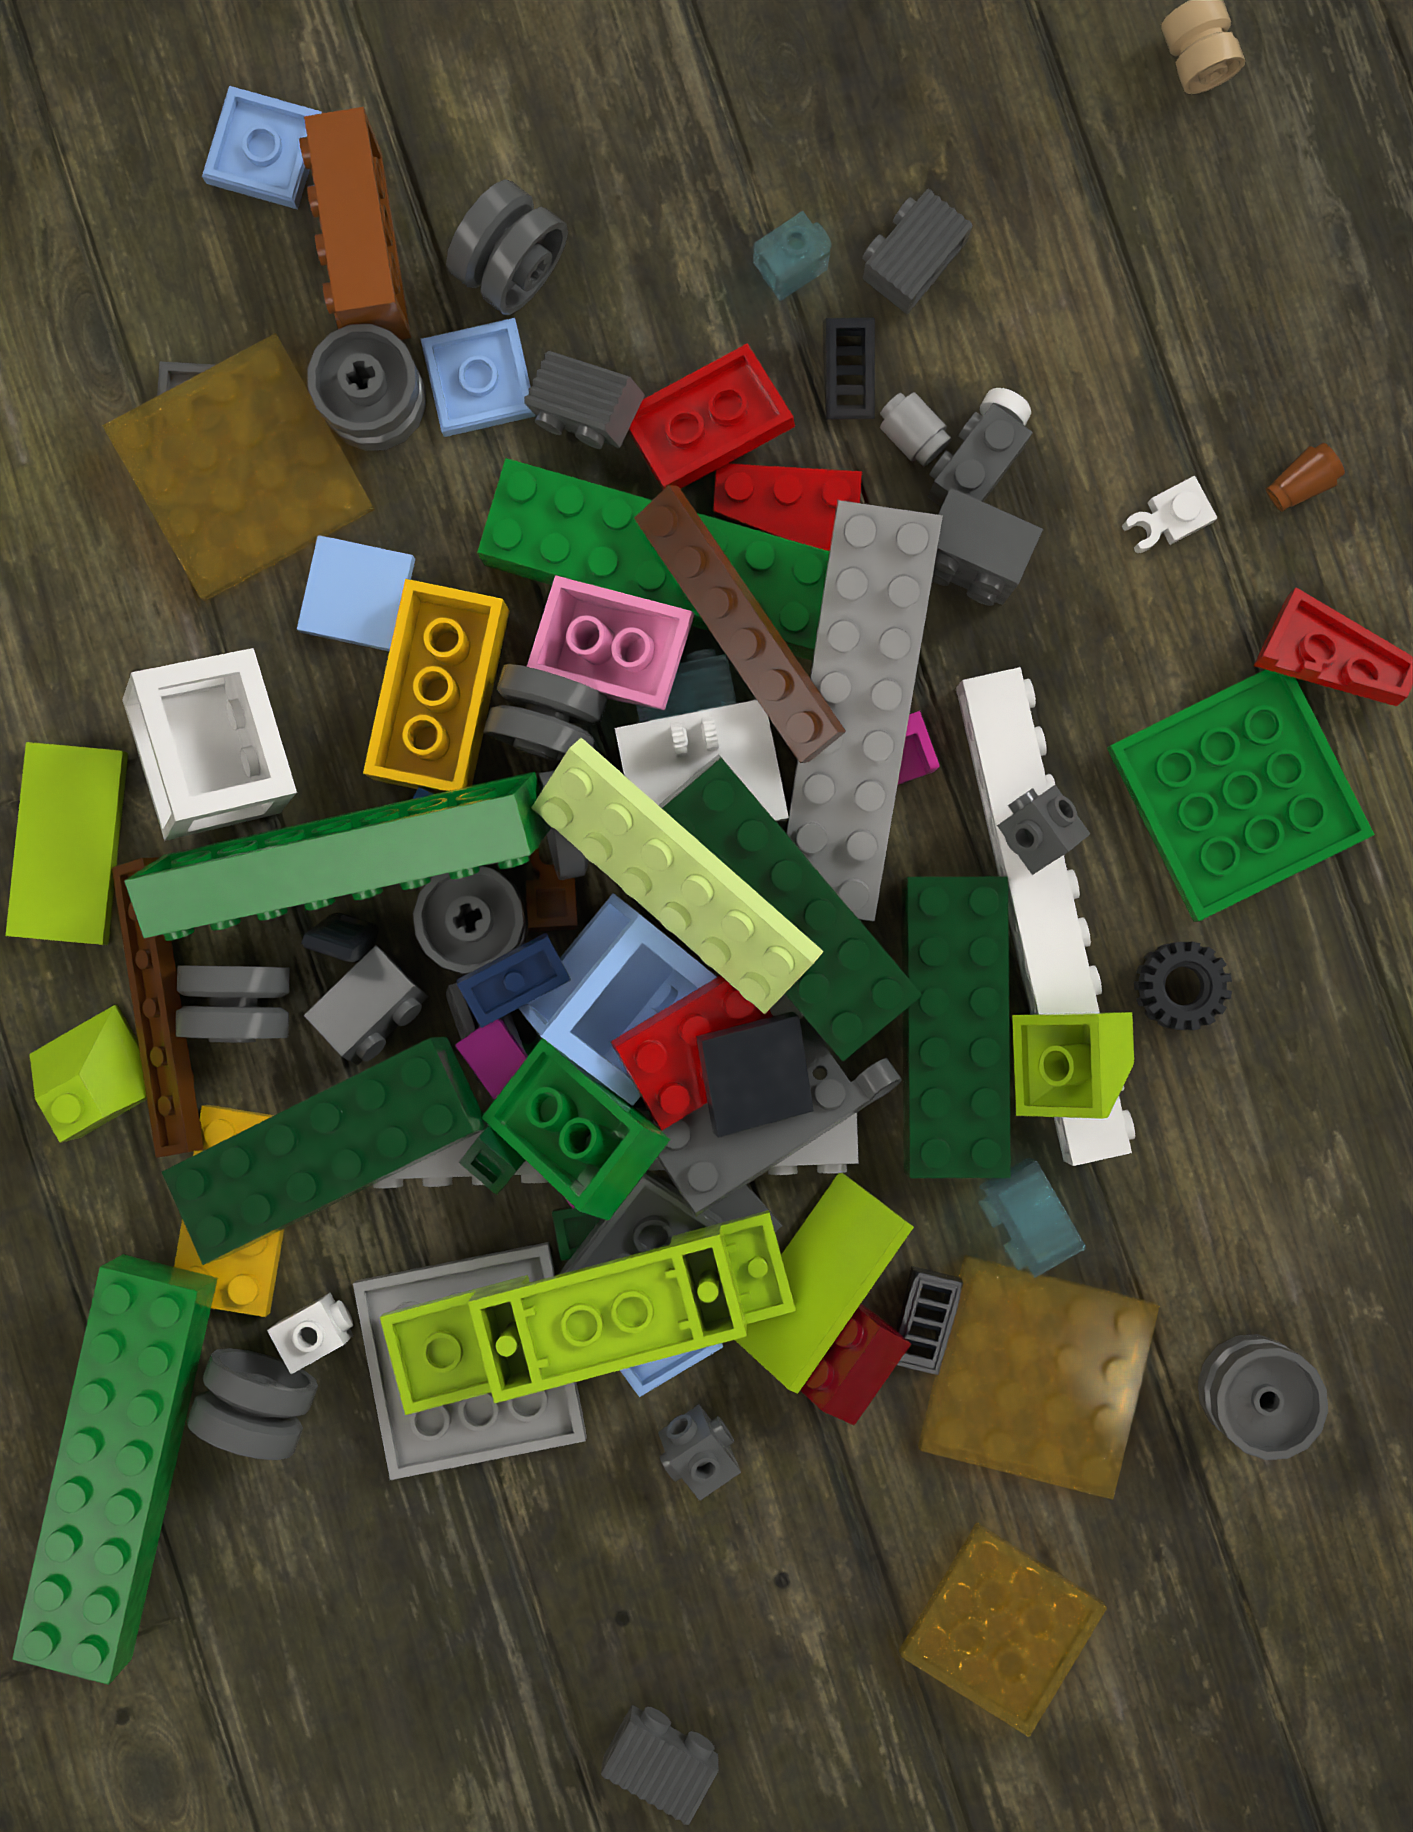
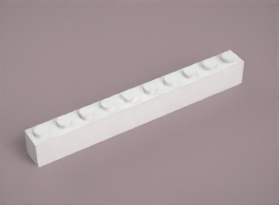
M1021 667L962 680L956 687L998 875L1008 876V919L1030 1015L1100 1013L1096 995L1102 993L1101 980L1097 968L1094 965L1089 966L1085 947L1090 946L1091 939L1087 922L1083 917L1078 918L1074 899L1080 896L1075 872L1067 870L1063 855L1032 875L1020 857L1009 848L1005 836L997 827L998 824L1013 814L1008 807L1010 803L1032 788L1039 796L1055 785L1053 776L1051 774L1045 775L1041 756L1046 755V741L1042 728L1040 726L1034 727L1030 708H1034L1036 704L1033 685L1030 679L1023 680ZM1119 1096L1108 1118L1054 1117L1063 1160L1072 1166L1132 1153L1129 1140L1135 1139L1134 1124L1129 1111H1122Z

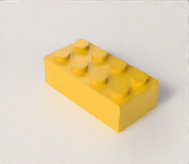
M405 579L363 774L375 781L414 789L420 787L433 793H442L472 786L509 616V609L503 599Z

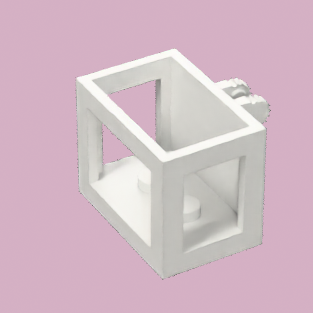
M254 648L131 672L122 700L164 841L280 814L297 791Z
M758 700L615 728L624 776L657 805L662 803L719 754L779 826L785 827L789 816L768 715Z

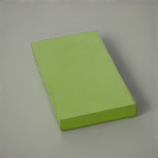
M26 742L5 936L108 945L114 895L112 867L117 866L128 760L127 752Z
M838 1173L781 1254L796 1311L747 1324V1336L735 1339V1341L788 1390L798 1394L914 1226L847 1175Z

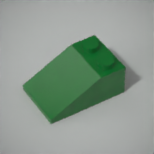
M544 1038L539 1041L481 1117L579 1212L608 1221L671 1140L634 1106L630 1105Z

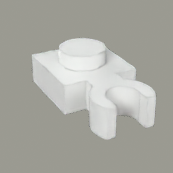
M1193 476L1151 498L1147 504L1152 514L1147 512L1135 513L1125 521L1122 528L1126 531L1134 526H1141L1146 530L1147 538L1134 547L1136 553H1143L1158 541L1162 533H1164L1171 545L1212 524L1217 519V516L1196 477Z

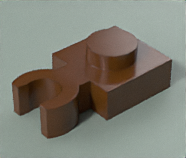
M537 848L530 855L532 868L540 876V880H526L529 933L578 930L575 878L559 880L554 864H543L540 861L539 848Z

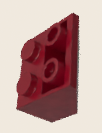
M860 1304L800 1391L823 1412L855 1426L911 1343L882 1318Z

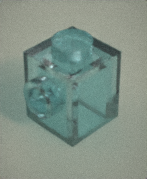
M801 211L754 243L753 263L778 300L782 301L828 269L831 242L824 228L818 222L812 224L804 211Z

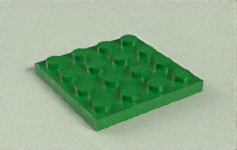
M1265 669L1107 747L1193 922L1201 921L1375 835L1296 678Z

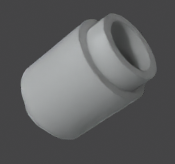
M915 392L907 397L902 393L897 394L880 412V415L884 418L880 429L911 462L917 460L923 467L933 461L952 439L945 432L947 428L945 423Z

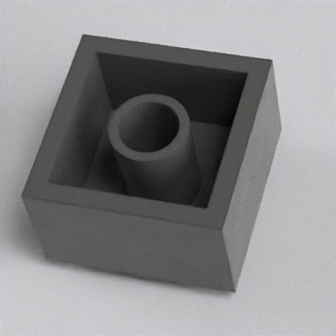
M950 488L938 513L943 518L932 582L943 586H948L951 582L967 589V596L981 604L993 606L994 602L1003 605L1019 584L1043 529Z

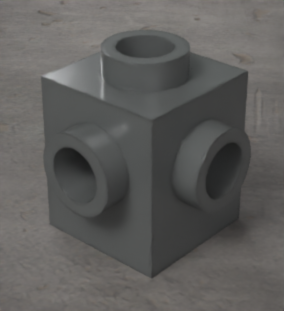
M1056 785L1039 796L1033 788L1008 805L1013 814L997 825L1005 836L1009 848L1020 857L1032 875L1068 853L1090 835V832L1077 816L1073 803L1062 795Z
M700 1405L674 1418L668 1426L658 1432L665 1450L659 1456L665 1470L675 1482L682 1478L699 1500H702L741 1473L730 1447L734 1443V1439L728 1428L718 1416L711 1420Z

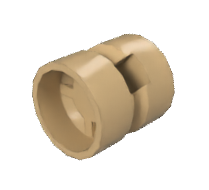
M1223 0L1187 1L1173 10L1161 24V30L1170 54L1179 56L1175 62L1177 73L1184 92L1188 94L1201 93L1221 85L1231 79L1245 65V58L1238 39L1233 36L1232 32H1227L1231 26V20Z

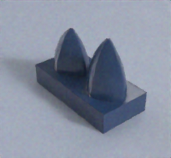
M544 933L457 979L456 982L482 1028L569 982L571 978L547 933Z

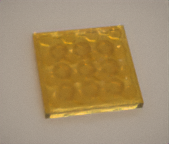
M276 333L102 425L199 597L204 602L316 542L319 535L327 536L375 510L327 423L317 410L309 391Z
M965 1255L960 1273L963 1287L938 1375H935L918 1445L920 1451L1113 1500L1160 1306L1155 1302Z

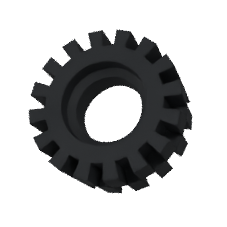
M1173 942L1157 947L1158 950L1155 952H1149L1144 957L1147 960L1145 964L1139 965L1136 973L1140 974L1139 981H1134V990H1139L1140 997L1136 998L1139 1006H1143L1146 1009L1144 1014L1150 1020H1156L1158 1022L1157 1025L1174 1030L1201 1029L1200 1026L1214 1023L1216 1021L1214 1017L1217 1014H1223L1227 1008L1223 1005L1224 1000L1231 999L1232 991L1227 990V982H1232L1231 973L1224 972L1223 967L1227 964L1223 958H1216L1214 956L1216 951L1210 947L1200 946L1201 943ZM1181 966L1193 970L1200 980V992L1197 998L1187 1005L1174 1003L1165 991V981L1168 974Z

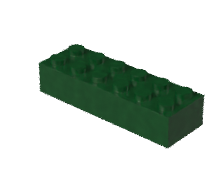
M719 754L658 805L824 951L785 995L842 1061L847 1059L922 996L906 974Z
M1008 876L907 877L902 880V971L916 986L922 996L903 1011L904 1173L909 1178H1011Z
M434 1037L402 1051L162 1171V1174L199 1258L204 1265L228 1257L484 1131L488 1124L481 1118L483 1113L448 1038Z

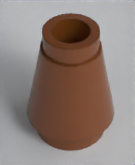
M1321 443L1315 448L1308 446L1266 488V492L1275 507L1283 512L1289 507H1293L1336 487L1337 479L1345 474V470L1339 457L1326 443Z

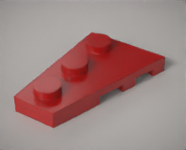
M727 463L716 469L714 516L736 525L830 551L837 500L860 503L862 471Z
M1295 588L1285 599L1253 665L1396 707L1408 697L1413 686V656L1298 588Z

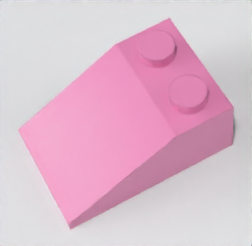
M555 575L527 667L543 670L582 683L598 690L611 700L665 710L695 613L690 610Z

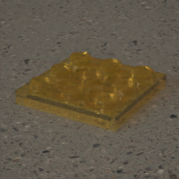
M976 1522L899 1651L901 1657L1030 1737L1107 1607L1096 1596Z

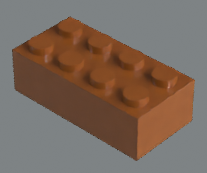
M364 107L304 116L307 137L300 138L299 142L305 168L307 170L311 169L315 184L307 186V193L314 218L319 217L322 229L321 234H315V243L322 266L327 265L330 282L323 283L327 310L329 314L335 315L338 329L349 324H373L391 331L400 340L412 338L382 152Z

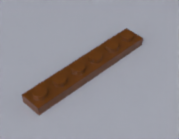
M668 485L634 519L800 763L810 762L842 736L846 730L678 486Z
M159 857L140 858L112 867L156 1158L204 1150L201 1135L202 1126L198 1115L194 1074L191 1069L187 1037L176 1036V1011L182 1008L180 993L177 991V972L172 940L166 941L163 934L147 938L143 937L125 884L126 879Z

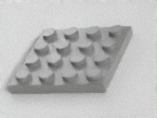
M549 1242L356 1280L353 1283L390 1480L586 1441V1429L576 1382L495 1404L492 1393H487L405 1415L380 1321V1316L383 1313L528 1275L529 1281L533 1282L556 1276Z

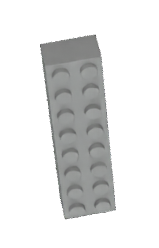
M837 500L810 679L846 732L810 762L800 763L797 759L786 834L858 919L875 921L943 516Z

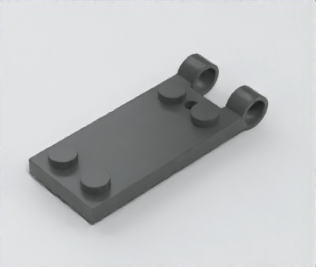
M807 1022L801 1026L813 1112L718 1138L712 1132L708 1103L662 1131L671 1140L657 1158L697 1217L870 1103L893 1090L902 1081V1078L889 1060L885 1058L876 1062L863 1071L854 1081L850 1082L825 1047L827 1042ZM817 1068H822L826 1071L827 1076L823 1080H817L812 1074L813 1071Z

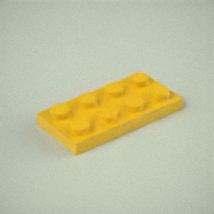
M203 1105L200 1113L203 1148L206 1150L274 1115ZM204 1150L194 1151L193 1156ZM182 1219L174 1267L218 1278L211 1308L266 1317L270 1314L284 1229L228 1257L203 1265Z

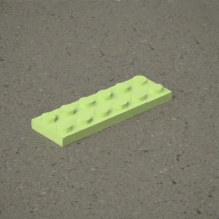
M582 738L568 749L531 807L549 826L555 828L580 850L589 861L597 865L615 881L627 895L641 904L668 931L675 934L705 964L712 967L736 988L746 1000L753 1003L764 1014L824 952Z

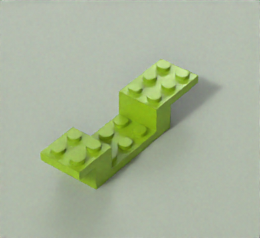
M769 1210L674 1235L668 1246L533 1282L529 1281L528 1275L383 1313L380 1316V1321L404 1413L409 1415L487 1393H492L495 1404L747 1336V1324L796 1311L771 1215Z

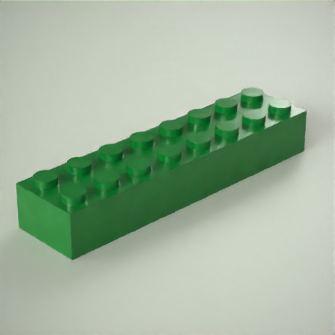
M505 458L477 551L484 566L549 585L553 584L556 575L690 610L695 613L691 626L710 631L634 519L652 500ZM698 514L794 656L813 661L829 551Z
M532 772L164 854L126 879L125 884L143 937L147 938L163 934L165 940L170 941L194 933V927L210 924L211 930H222L239 924L241 922L240 917L257 914L260 921L269 920L287 913V907L304 904L306 910H315L331 905L335 902V897L352 894L353 900H362L382 893V887L398 883H400L402 890L413 889L430 883L431 876L449 873L450 879H460L478 873L480 871L479 866L498 862L500 869L519 866L529 861L528 856L539 848V844L551 828L531 808L541 793L536 773Z
M124 1254L100 1266L12 1660L107 1685L131 1661L215 1293L217 1277Z

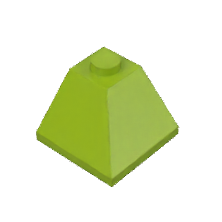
M113 1005L30 1053L35 1100L60 1143L81 1138L147 1100L138 1040L118 1005Z
M1132 1012L1012 1015L1016 1116L1108 1118L1134 1065Z

